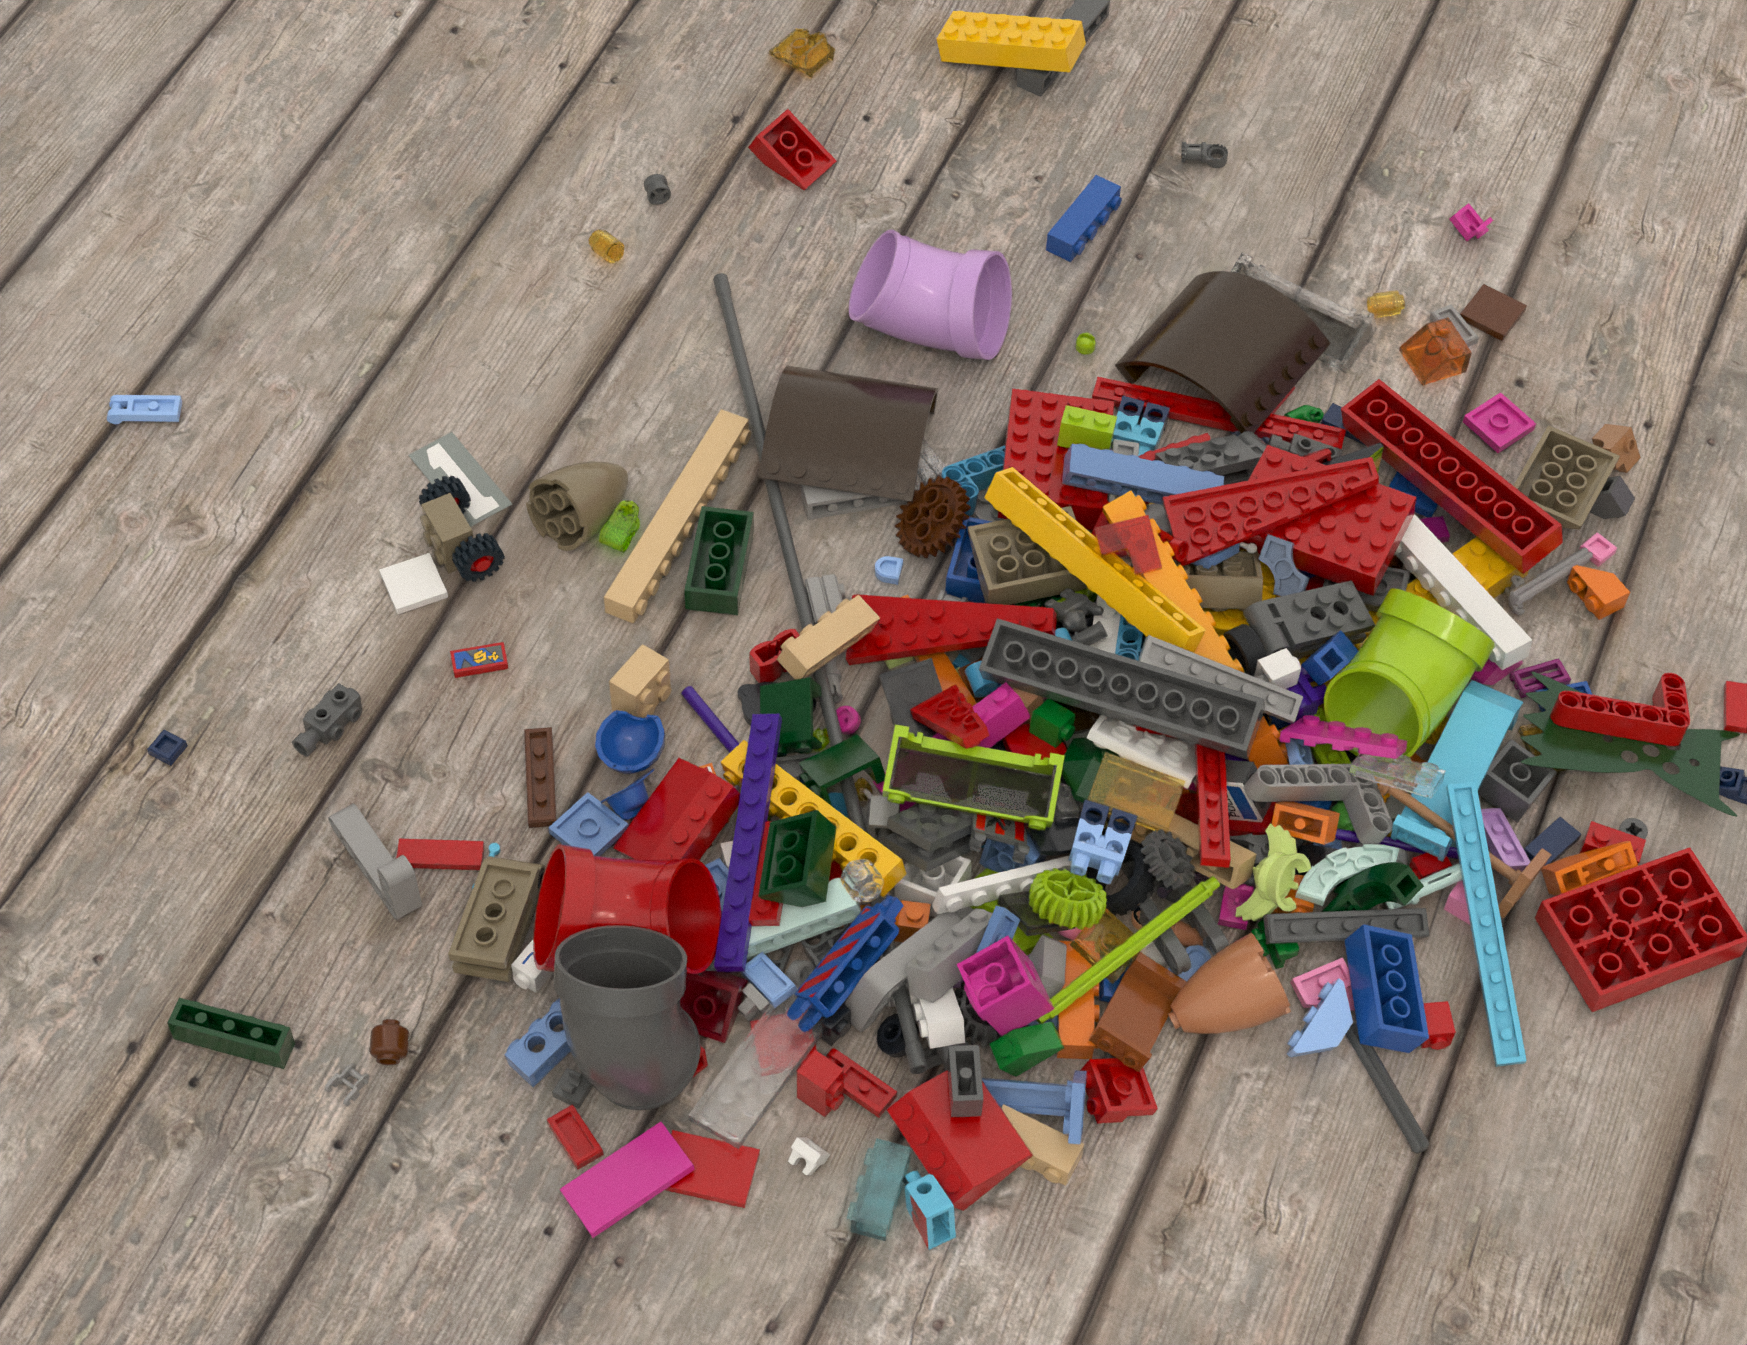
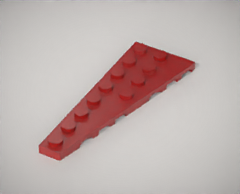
M1368 457L1163 497V507L1171 535L1174 538L1185 540L1189 544L1188 555L1184 561L1180 562L1182 566H1185L1378 485L1379 476L1373 458Z
M856 594L852 595V599L859 595L880 619L869 634L846 650V661L849 665L985 647L988 645L997 618L1055 636L1057 614L1054 608Z

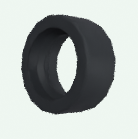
M1241 624L1225 632L1223 636L1231 648L1228 650V653L1232 660L1237 658L1245 673L1254 676L1258 660L1266 657L1267 654L1255 631L1247 624Z

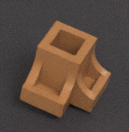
M1605 424L1592 438L1594 445L1620 456L1613 470L1627 473L1641 458L1632 427Z

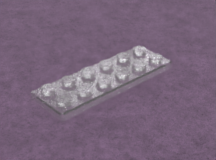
M794 994L776 1008L770 1005L689 1113V1121L739 1149L822 1036V1022L826 1018L821 1017L811 1030L803 1032L798 1027V1024L808 1011V1008L797 1020H791L787 1016V1010L797 999Z

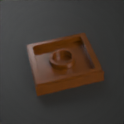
M1483 284L1460 315L1467 324L1503 341L1523 315L1527 305Z

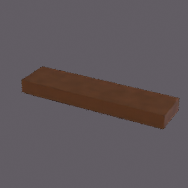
M552 727L524 729L529 828L549 827L557 820Z

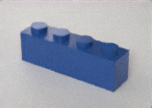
M1095 175L1048 232L1046 251L1069 262L1076 255H1081L1088 240L1094 239L1098 228L1101 225H1105L1108 221L1110 213L1119 208L1122 201L1120 197L1121 186Z

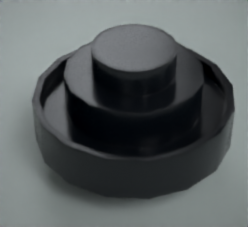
M893 1014L881 1023L876 1039L878 1047L882 1052L896 1058L905 1056L906 1052L898 1014Z

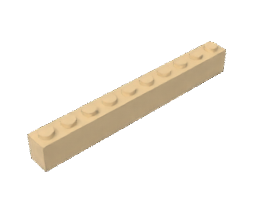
M722 409L719 411L605 594V613L633 624L639 615L644 614L650 596H654L657 593L660 580L663 576L668 575L674 557L680 555L685 539L690 538L693 534L695 523L700 516L701 507L706 506L709 500L715 498L718 485L721 481L724 482L726 480L729 467L732 463L737 462L742 446L748 444L751 437L749 419Z

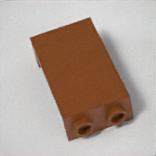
M1139 952L1124 973L1089 1041L1097 1045L1102 1051L1108 1052L1122 1061L1127 1067L1139 1072L1152 1056L1150 1051L1168 1018V1013L1172 1011L1170 1005L1187 981Z

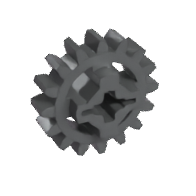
M1163 829L1155 830L1141 842L1144 846L1141 852L1146 855L1143 861L1150 865L1148 871L1156 877L1158 882L1163 880L1165 887L1172 886L1173 890L1181 889L1195 877L1192 873L1195 870V866L1190 863L1193 859L1192 856L1186 854L1187 847L1180 842L1178 837L1173 839L1170 831L1165 834Z

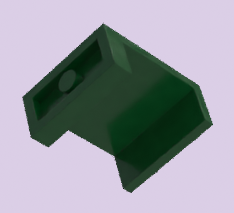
M811 677L760 686V714H780L782 718L777 757H785L787 754L796 752L808 754L814 749L822 748V743L813 736V698L822 697L821 686Z
M858 734L799 762L802 774L799 775L801 783L831 806L832 803L826 788L864 770L876 784L885 781V772L880 757Z

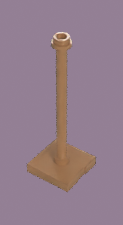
M1388 775L1385 776L1377 788L1383 796L1389 793L1455 841L1453 825L1394 784L1397 780L1396 778H1391ZM1543 848L1523 871L1519 869L1515 871L1489 852L1491 868L1509 880L1508 884L1512 886L1498 905L1500 916L1503 919L1523 896L1551 857V854Z

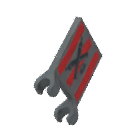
M976 795L972 797V803L1016 811L1014 806ZM972 813L970 850L980 852L981 844L988 838L1013 845L1012 860L1024 864L1025 855H1028L1030 847L1027 845V830L1023 822Z

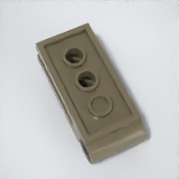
M488 856L487 859L483 860L448 953L450 960L454 961L452 966L454 973L510 982L513 973L511 964L520 954L538 902V893L546 869L545 865Z

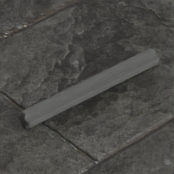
M1357 1024L1350 1026L1346 1036L1415 1153L1425 1151L1429 1146V1141L1373 1046L1360 1044Z

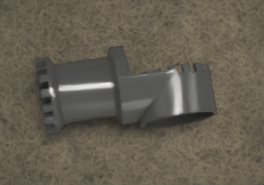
M1182 142L1181 162L1197 160L1207 163L1212 168H1222L1227 164L1228 149L1225 146L1223 147L1222 144L1219 146V144H1206V142L1201 144ZM1220 154L1223 156V158L1214 159V157H1211V155Z

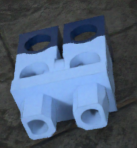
M1084 800L1068 861H1071L1070 872L1083 876L1086 874L1088 867L1098 869L1096 879L1109 885L1115 875L1118 876L1138 816L1113 808L1105 835H1102L1109 807ZM1088 811H1097L1101 816L1089 813ZM1116 819H1123V820H1125L1128 824L1121 823V822H1118V821H1115V820H1116Z

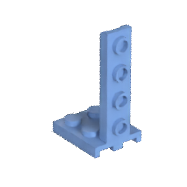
M1075 1070L1073 1081L1067 1080V1085L982 1078V1081L1000 1107L1004 1104L1020 1113L1064 1116L1063 1134L1069 1135L1068 1143L1081 1144L1087 1071Z

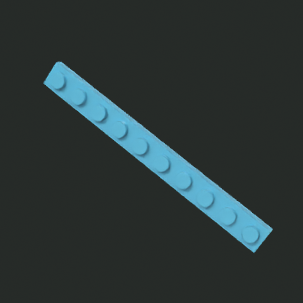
M1476 781L1447 784L1446 791L1495 1066L1524 1064L1527 1060Z

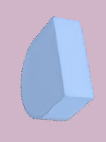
M891 556L878 559L875 563L876 578L885 583L898 585L903 567V559Z

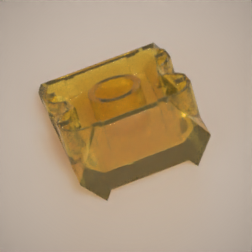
M804 28L794 29L769 50V55L811 78L830 59L833 61L835 48L828 44L825 33L817 32L811 35L809 30Z

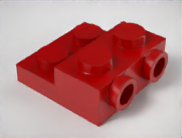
M1117 1058L1089 1059L1080 1071H1087L1085 1088L1088 1096L1087 1111L1090 1115H1094L1097 1123L1123 1122L1127 1116L1153 1115L1158 1110L1144 1068L1137 1072L1133 1068L1124 1065Z

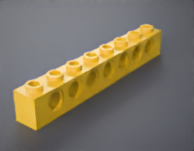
M745 740L721 761L725 772L723 777L734 787L738 785L741 788L748 747V742ZM777 764L775 765L772 785L774 789L771 792L768 814L784 819L818 810L836 826L832 861L835 860L839 863L841 869L849 877L856 876L870 893L875 891L881 897H884L907 874L902 859Z

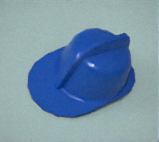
M651 769L625 789L607 797L601 803L608 802L615 813L623 820L635 817L649 799L644 778L655 769Z

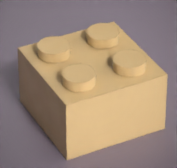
M642 644L609 681L612 712L616 710L626 711L640 718H646L647 714L653 715L658 704L661 701H666L672 690L669 659Z

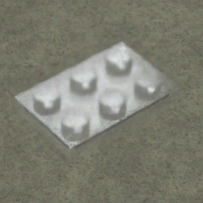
M1359 754L1351 764L1349 775L1432 799L1443 782L1446 771L1439 769L1433 763L1424 762L1421 764L1411 761V758L1405 755L1392 759Z

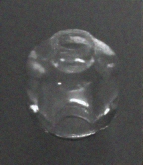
M858 859L851 861L846 865L841 874V883L854 901L870 902L880 895L884 879L870 860Z

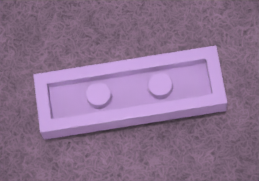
M1501 808L1481 809L1487 845L1491 853L1515 871L1517 869L1523 871L1530 863V860Z

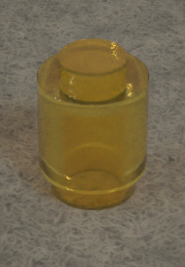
M598 229L591 234L589 245L592 251L608 263H614L622 258L624 244L606 230Z
M1398 290L1373 293V296L1367 297L1369 316L1379 318L1400 315L1401 309L1405 308L1403 294L1399 295Z

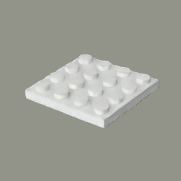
M1100 715L1090 729L1087 739L1093 741L1100 748L1109 749L1117 753L1123 760L1133 761L1143 766L1149 773L1159 774L1169 779L1175 786L1189 788L1196 777L1195 743L1167 737L1164 734L1157 735L1148 733V731H1137L1133 724Z

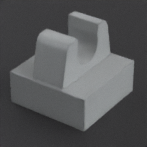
M751 983L742 990L746 999L739 1005L738 1009L749 1022L760 1013L765 1018H769L775 1012L771 1004Z

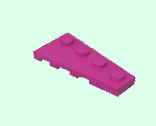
M1313 715L1303 716L1283 729L1280 734V742L1290 743L1291 739L1295 738L1304 740V745L1316 747V744L1328 743L1332 744V750L1339 751L1352 750L1355 747L1358 748L1359 754L1396 759L1405 753L1407 748V741L1398 739V736L1395 734L1384 733L1380 735L1372 733L1371 729L1365 727L1354 729L1346 727L1345 723L1339 721H1320L1319 717Z

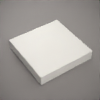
M430 553L379 570L397 615L448 598L446 588Z

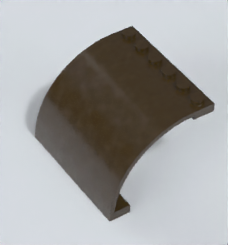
M1212 271L1197 275L1115 364V367L1131 384L1136 382L1150 366L1179 375L1215 399L1231 416L1230 421L1240 433L1246 431L1254 433L1331 343L1314 321L1295 302L1277 289L1244 274Z
M786 366L780 376L774 394L765 433L758 478L913 502L929 413L935 414L939 389Z

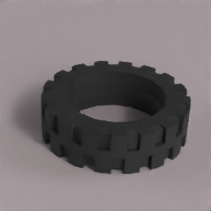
M1129 841L1123 863L1135 861L1132 878L1119 892L1106 895L1107 906L1104 914L1116 917V914L1123 916L1129 910H1136L1140 902L1144 903L1148 898L1146 895L1149 891L1152 892L1155 886L1153 882L1156 880V877L1148 871L1150 865L1143 861L1146 858V855L1141 852L1143 847L1135 841ZM1088 867L1086 877L1095 879L1096 884L1102 885V890L1106 892L1107 884L1096 879L1099 870Z

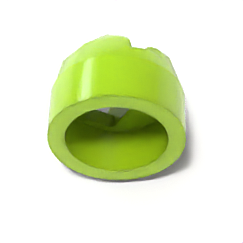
M1088 332L1080 334L1076 339V350L1085 355L1094 352L1096 346L1095 337Z

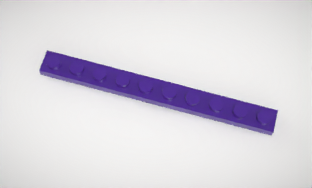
M752 714L714 968L717 972H745L752 928L749 922V915L764 827L768 819L782 724L780 714Z

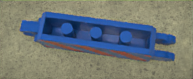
M887 896L881 903H877L873 907L866 905L795 992L794 995L797 999L787 1010V1016L791 1020H797L808 1008V1011L798 1024L801 1031L811 1030L821 1017L828 1018L832 1016L854 990L863 975L875 964L899 934V928L895 925V918L904 905L898 898Z

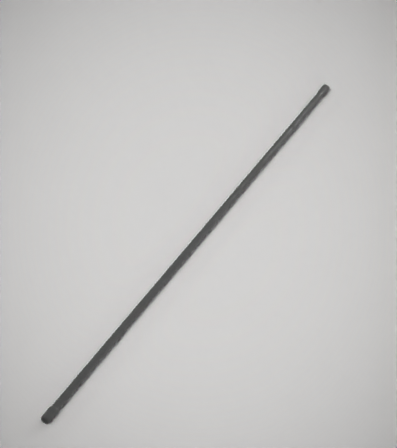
M720 273L714 276L713 281L720 300L761 462L766 432L731 297L729 280L726 274ZM765 480L801 629L803 630L809 624L814 626V621L779 483L777 481ZM824 665L813 673L814 681L821 686L822 697H819L832 747L844 740ZM852 775L840 781L849 820L867 833ZM867 891L871 907L884 900L875 891L873 893ZM894 940L883 952V957L896 948ZM903 985L893 994L905 1041V1052L910 1072L912 1074H921L928 1070L923 1046L919 1040L906 985Z

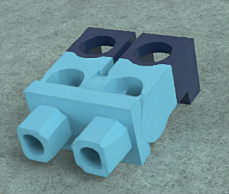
M1122 396L1113 439L1139 443L1138 456L1150 450H1157L1163 431H1165L1168 423L1170 408L1148 402L1143 415L1145 401ZM1125 406H1135L1138 411L1127 410ZM1150 412H1158L1162 415V418L1150 416L1149 414Z

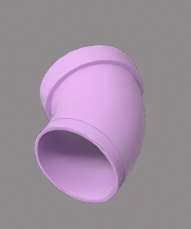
M887 230L875 241L860 266L850 295L849 316L856 322H861L869 328L900 340L930 348L954 351L963 358L990 360L1001 349L1009 325L1012 302L1009 266L1004 255L999 251L972 249L965 254L952 252L921 243L907 236H902L895 230Z

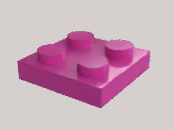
M1501 392L1466 414L1463 419V423L1497 453L1502 452L1534 431L1536 423Z

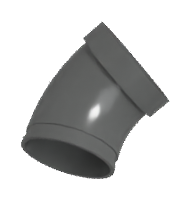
M615 925L590 928L577 932L562 941L555 952L554 988L560 997L562 1022L568 1046L584 1077L596 1090L614 1104L629 1110H650L670 1102L689 1084L700 1059V1037L694 1021L680 1006V999L683 997L686 989L687 956L684 949L675 940L662 933L635 926Z

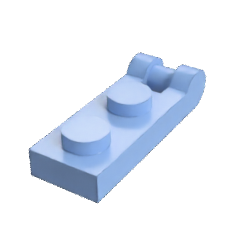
M113 395L109 402L111 409L107 413V421L111 424H120L122 421L179 422L182 407L181 395Z

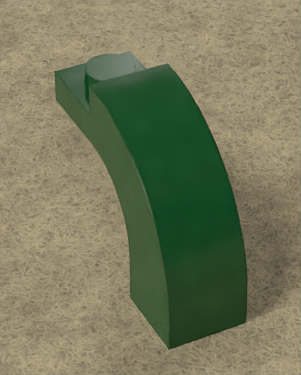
M1398 862L1378 864L1357 873L1333 891L1337 897L1321 912L1369 910L1384 902H1395L1405 906L1424 885L1408 865Z

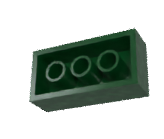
M701 507L684 589L685 609L738 615L754 534V512Z

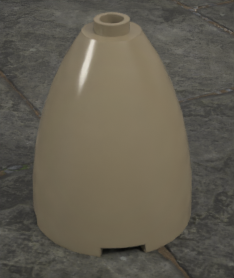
M597 461L576 463L549 472L533 481L528 487L530 489V501L526 503L529 517L543 538L548 535L559 543L558 549L565 551L574 550L591 539L611 519L625 495L628 474L618 464Z

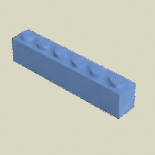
M1072 444L1064 457L1062 484L1122 496L1132 490L1135 497L1140 495L1143 501L1163 505V497L1222 486L1224 485V476L1215 475V473L1210 471L1192 470L1187 466L1169 465L1159 460L1141 459L1136 455L1118 454L1108 449L1090 448L1085 444Z

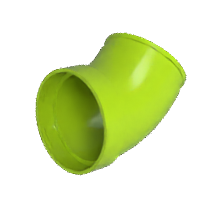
M1391 588L1380 605L1376 613L1379 620L1353 659L1331 680L1324 696V712L1327 722H1343L1346 727L1354 729L1365 727L1371 729L1372 733L1380 735L1384 733L1395 734L1398 736V739L1407 741L1406 752L1396 759L1359 754L1358 748L1355 747L1349 750L1361 759L1382 765L1403 762L1423 745L1449 713L1475 671H1482L1495 648V643L1486 634L1464 619L1422 597L1395 588Z

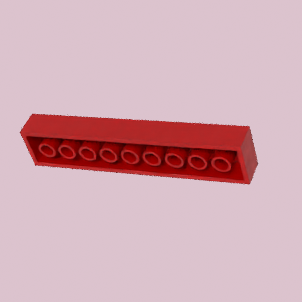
M1380 379L1341 408L1343 427L1367 447L1382 443L1384 448L1381 458L1522 574H1525L1563 543L1562 524Z

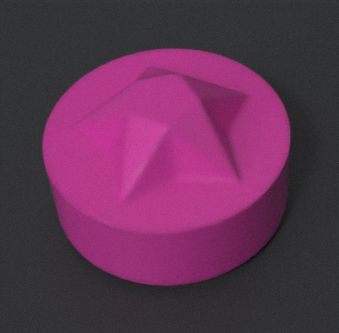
M842 706L836 710L842 734L849 735L854 733L861 723L859 713L850 706Z

